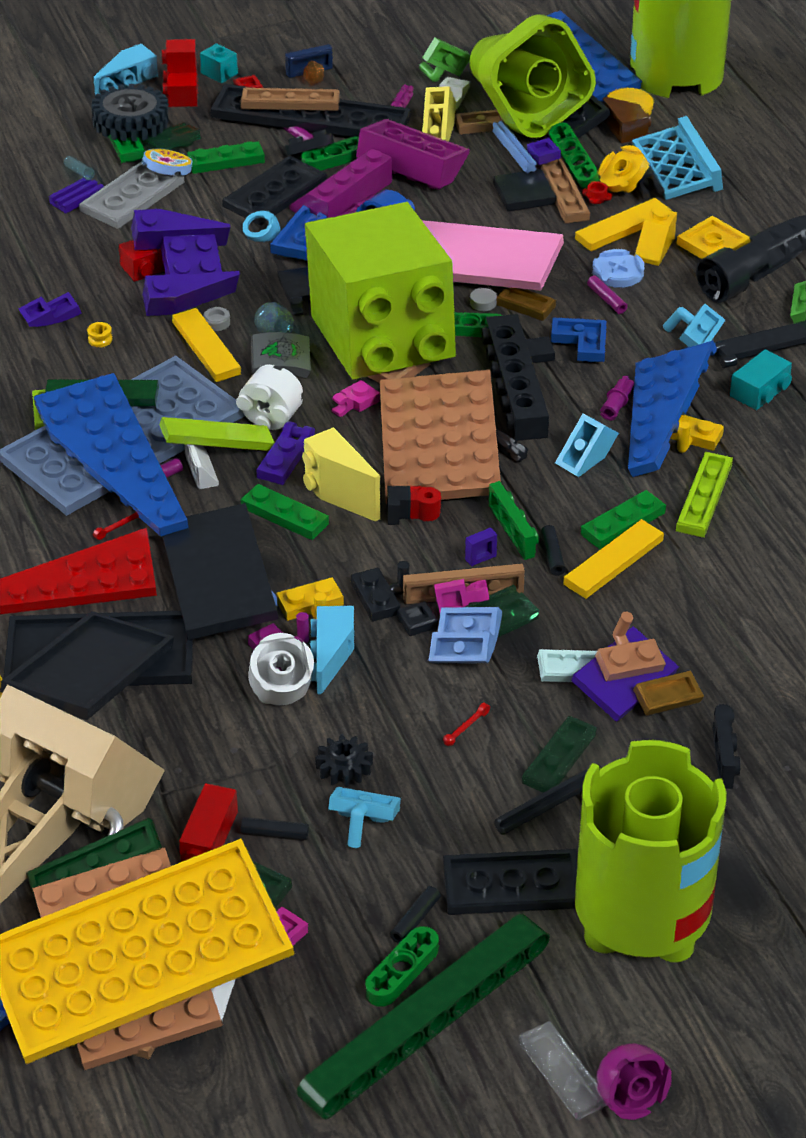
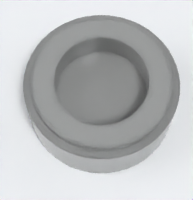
M478 288L471 292L470 305L473 309L485 312L496 307L497 294L493 290Z
M222 307L210 308L203 314V317L214 331L224 330L230 325V313Z

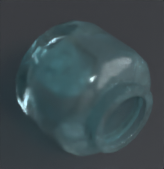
M267 302L255 314L254 323L260 333H291L294 327V319L291 312L279 303Z

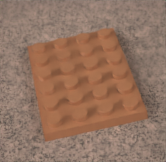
M490 370L380 380L386 505L387 486L433 487L440 491L441 500L488 496L489 484L501 482Z
M164 847L144 855L141 854L35 887L33 892L40 916L44 917L170 867L171 864ZM209 989L79 1042L77 1046L84 1070H88L137 1054L141 1048L152 1046L153 1049L223 1025L212 990Z

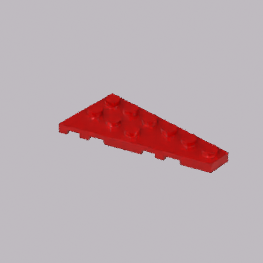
M147 528L0 578V615L157 596Z

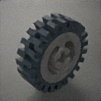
M121 84L118 85V89L111 86L108 87L109 91L101 90L100 94L97 93L95 98L92 99L93 127L96 128L98 133L102 132V136L108 137L111 135V139L114 140L121 137V141H126L127 138L137 141V137L146 140L147 135L155 137L156 132L161 134L163 129L167 128L168 100L164 94H161V91H154L153 87L149 86L145 89L144 85L139 84L138 88H134V84H129V88H124V85Z

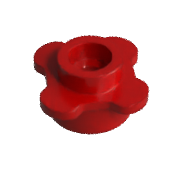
M600 181L589 183L588 187L582 191V194L587 196L592 204H601L604 200L612 199V194L607 192L608 186Z

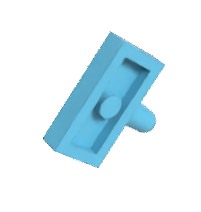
M704 303L695 316L684 307L677 308L663 324V328L665 331L671 332L683 320L688 326L679 339L688 347L711 341L725 322V319Z
M337 787L330 796L328 809L338 811V814L350 817L347 845L352 848H359L361 846L364 816L370 817L375 822L393 821L400 810L401 798Z

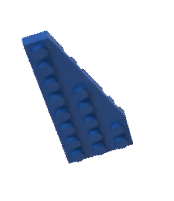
M114 373L34 396L35 406L51 440L56 445L60 444L66 449V453L72 459L76 458L84 465V469L109 492L112 493L114 491L126 507L131 506L138 513L139 518L159 536L188 528L187 518Z

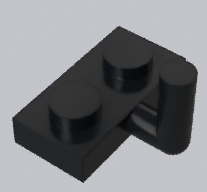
M407 561L398 562L397 582L389 585L379 567L351 574V585L372 622L397 615L400 604L395 595L403 593V575H409V563Z

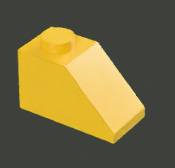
M651 208L644 220L635 253L641 257L644 263L660 265L675 239L677 212L669 211L665 208Z

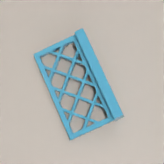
M687 116L678 118V126L632 140L633 146L641 150L664 187L665 192L662 195L665 200L709 186L713 192L723 190L721 168ZM677 136L675 141L666 140V138ZM647 144H652V145H653L652 148H646V147H642V146L647 145ZM660 146L669 148L668 151L658 150ZM676 149L685 151L683 155L674 153ZM652 157L662 158L660 162L651 160ZM668 160L678 161L676 165L667 164ZM684 163L694 164L692 168L682 167ZM661 170L670 172L668 176L659 174ZM677 173L686 175L684 179L675 177ZM693 176L703 178L698 181L691 180ZM669 184L679 185L676 188L667 189Z

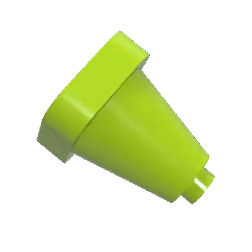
M546 15L530 16L509 33L481 39L474 46L470 56V68L474 77L484 87L507 127L527 137L539 138L549 133L553 125L561 123L585 104L595 89L596 79L593 68L570 28L563 21Z

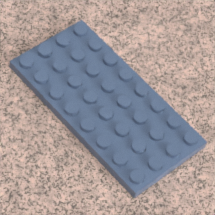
M177 356L131 379L158 380L159 383L156 406H131L159 464L185 450L184 444L166 442L159 426L162 417L234 423L245 416L236 405L235 398ZM45 426L0 449V462L66 516L109 492L84 469V465L76 458L72 459L66 453V449L60 444L56 445L51 440Z

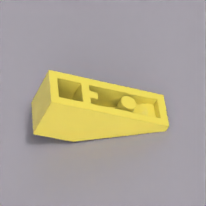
M450 86L426 88L422 130L424 133L446 141L450 140L456 108V100Z

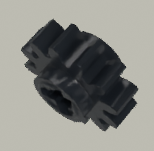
M341 734L339 740L335 742L333 739L327 738V747L318 746V755L315 757L316 769L320 770L321 779L331 777V785L341 781L345 787H348L350 780L353 779L357 783H362V774H371L373 752L368 751L367 742L358 745L357 736L347 740Z

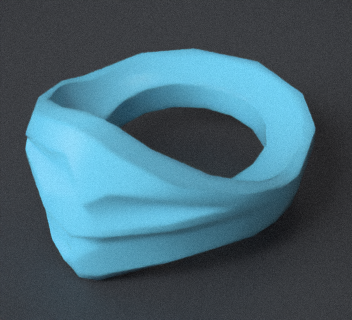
M268 211L254 212L247 216L243 222V233L248 239L253 241L266 242L274 240L281 232L277 218ZM265 218L269 221L266 229L259 232L249 231V225L254 219Z

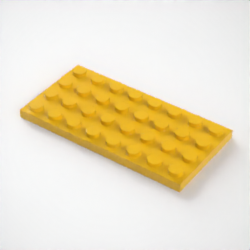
M238 839L1 933L0 998L25 1063L28 1064L295 954L292 943L242 839Z

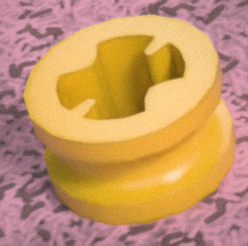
M96 322L89 325L87 328L89 344L94 347L109 345L112 342L111 326L104 322Z

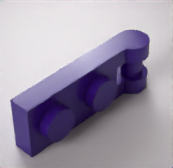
M285 422L282 433L256 469L257 478L283 485L302 458L304 439L315 435V428L310 426L299 427L295 422Z

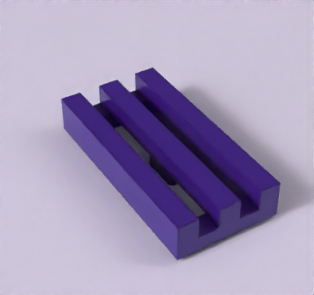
M86 176L51 194L49 202L62 212L68 213L78 208L81 202L102 189L104 185H98L96 180L91 181V177Z

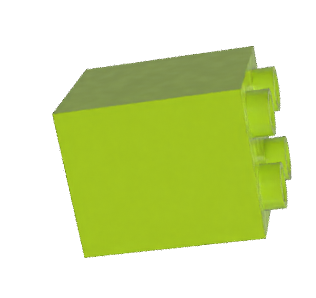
M408 202L305 223L311 316L352 380L456 357L453 262Z

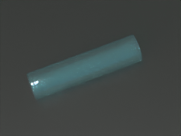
M67 156L64 159V165L86 180H91L94 177L95 171L73 156Z

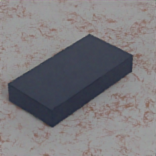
M330 44L286 53L285 67L287 77L292 78L333 69L332 47Z

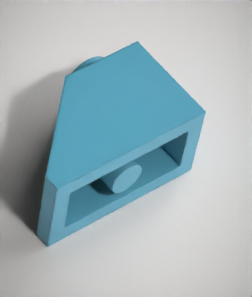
M583 413L555 463L580 477L606 457L619 433Z

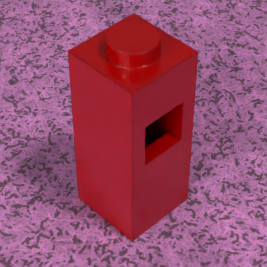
M205 783L179 840L181 862L224 845L238 813L236 789Z

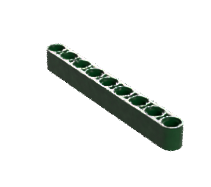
M523 913L516 915L310 1072L299 1084L297 1096L321 1118L328 1119L334 1116L538 957L547 947L550 935Z

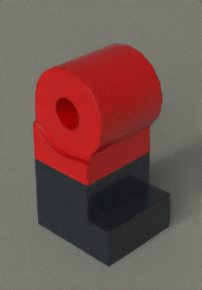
M387 486L388 525H399L400 519L434 521L440 516L441 493L438 489L422 486Z

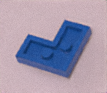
M553 317L551 343L578 344L577 361L604 362L606 320Z

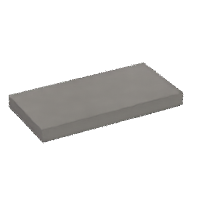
M141 161L79 204L80 212L119 229L133 219L134 210H146L183 184L184 175L181 176L178 172H175V175L172 176L159 174L149 170L147 164L143 165Z

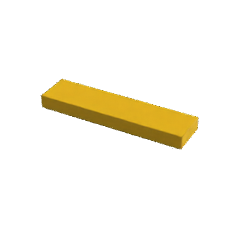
M653 198L576 231L575 240L589 251H594L642 230L644 220L652 207L665 208L669 211L671 209L658 199Z
M197 308L172 315L173 324L216 382L241 375L240 365Z
M641 519L564 576L563 585L587 599L661 543L664 539V533Z

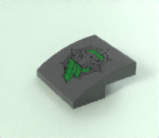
M284 332L252 335V373H255L264 365H274L273 368L280 371L284 368L293 375L308 378L311 371L309 337Z

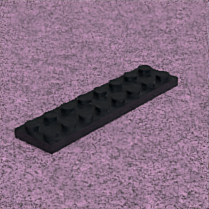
M224 84L211 108V118H218L224 121L233 120L246 124H263L269 127L290 128L297 126L314 132L326 129L327 133L337 134L342 137H359L361 128L385 119L407 126L411 117V108L339 99L338 111L241 109L243 88L253 87Z

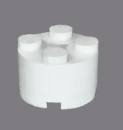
M274 365L260 367L244 385L239 393V397L236 399L238 408L242 410L244 415L254 425L267 426L269 430H277L284 427L285 422L290 420L303 399L301 400L303 389L299 380L290 371L284 368L280 371L273 368Z
M275 633L264 637L251 655L248 673L249 683L259 700L265 704L288 705L294 703L306 695L310 686L311 674L314 668L312 652L304 642L302 643L291 634Z

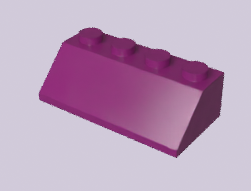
M385 119L360 129L356 157H360L373 148L392 157V173L405 175L411 181L424 182L432 189H441L453 182L468 157L470 149Z
M372 148L289 205V210L297 213L304 205L310 208V213L315 215L322 213L327 218L336 217L347 212L354 203L362 202L370 195L374 196L392 183V157Z

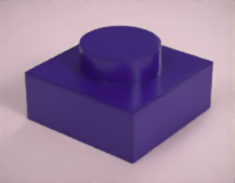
M549 138L527 144V152L538 165L561 159V150Z
M492 528L465 538V560L470 566L496 557L497 534Z

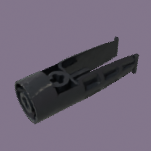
M806 215L789 219L749 238L751 242L737 250L724 247L700 259L696 266V276L701 290L712 301L722 303L746 291L749 286V280L758 281L791 261L802 251L806 250Z

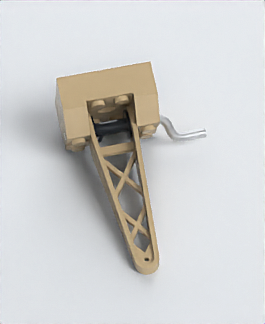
M10 685L6 686L0 697V782L4 783L0 790V904L28 878L26 872L39 867L73 834L81 822L101 833L104 828L109 829L108 836L124 829L125 825L144 811L165 771L116 736ZM65 773V779L60 778ZM41 791L58 799L47 814L28 806ZM18 818L35 826L25 839L7 846L8 831Z

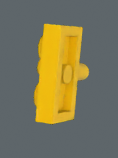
M681 415L678 421L679 429L677 433L672 434L670 439L677 440V450L680 453H685L690 445L714 451L723 436L724 426L712 423L711 421Z
M333 577L276 593L277 603L287 621L296 619V615L300 612H305L308 615L312 614L313 618L317 619V606L344 605V596Z

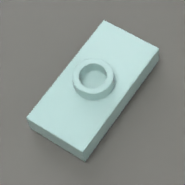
M540 649L537 658L541 681L572 682L573 675L595 658L597 651Z

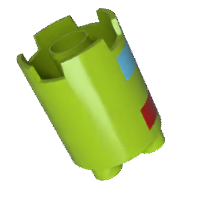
M634 0L630 67L634 68L636 76L642 80L641 89L667 98L670 96L672 86L698 85V91L701 96L715 90L722 83L724 76L731 0Z
M633 741L630 743L627 757L611 762L600 770L599 765L592 763L585 775L582 791L575 907L580 922L585 928V942L596 952L612 953L617 951L631 956L660 957L668 962H681L692 955L695 941L701 937L709 925L712 915L725 814L726 790L722 778L715 779L713 783L707 775L691 765L689 748L665 741Z

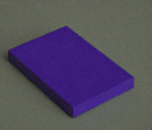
M634 626L626 633L629 643L648 640ZM614 641V642H613L611 645H609L608 647L616 646L617 644H616V642ZM660 650L666 663L663 671L606 682L595 657L577 671L571 681L618 722L639 704L633 691L637 683L674 675L679 666Z

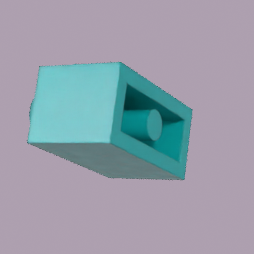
M766 349L732 374L730 397L758 410L765 403H769L780 391L789 387L792 381V363Z

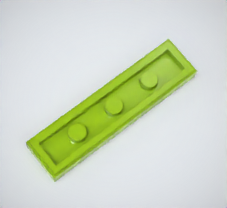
M162 417L159 424L167 443L269 451L275 443L268 427L263 425Z
M709 452L704 453L677 521L676 532L705 537L731 470L732 457Z

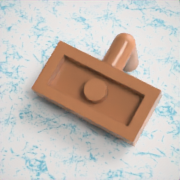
M623 612L613 631V638L617 645L600 648L596 652L595 657L606 682L663 671L666 665L655 639L629 643L626 633L633 620V615L630 612Z

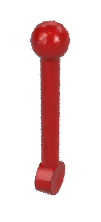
M135 511V513L105 528L98 527L93 535L96 539L102 540L107 533L139 518V515Z
M483 702L479 706L478 711L452 734H446L443 737L444 744L446 746L454 745L456 738L479 717L488 714L490 706Z

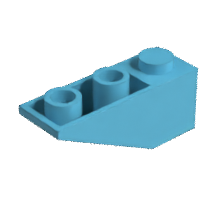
M142 43L122 50L93 77L95 95L97 93L100 94V91L103 89L109 91L108 87L111 86L118 89V85L123 84L124 88H128L129 84L136 85L157 77V56Z
M317 606V619H311V637H317V640H311L313 659H317V662H314L311 681H317V694L324 692L354 650V606Z

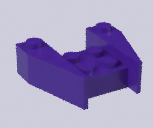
M163 209L134 210L131 231L135 250L161 249L165 275L145 277L143 299L146 316L173 315L236 292L240 273L239 271L222 272L217 247L227 245L230 224Z

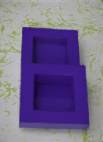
M69 292L48 303L41 296L18 308L29 327L52 325L82 314L78 304Z

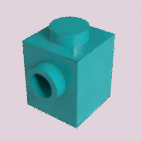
M217 43L200 52L201 74L219 83H223L238 74L237 53Z

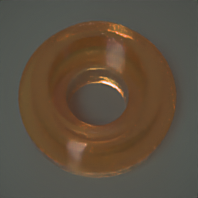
M309 61L304 68V77L310 85L322 82L324 77L323 66L316 61Z

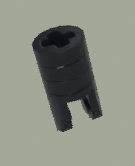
M649 163V168L640 181L636 183L645 201L651 200L649 191L656 189L659 195L665 192L664 187Z

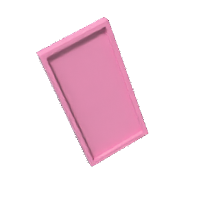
M422 220L452 259L454 282L541 291L564 243L563 234Z

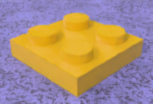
M710 216L678 235L677 245L702 259L724 247L737 250L750 243V237L716 217Z

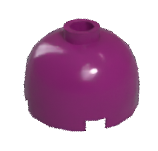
M627 1043L619 1045L608 1052L601 1061L597 1070V1089L604 1103L619 1117L635 1120L650 1114L651 1111L646 1108L652 1106L656 1101L660 1104L663 1102L671 1086L672 1072L664 1059L651 1048L642 1044Z

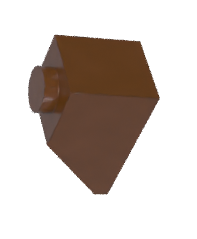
M610 97L602 98V103L611 113V116L606 118L604 122L621 144L648 135L651 118L639 104Z

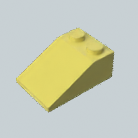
M334 427L304 439L302 458L305 464L303 481L306 488L310 491L312 490L323 501L370 520H380V475Z

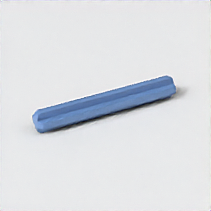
M503 121L494 122L492 124L494 127L493 133L524 172H535L537 169L535 167L536 161Z

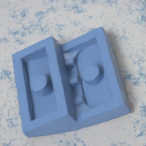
M498 607L441 608L438 632H432L428 661L430 663H489L496 645L502 611Z

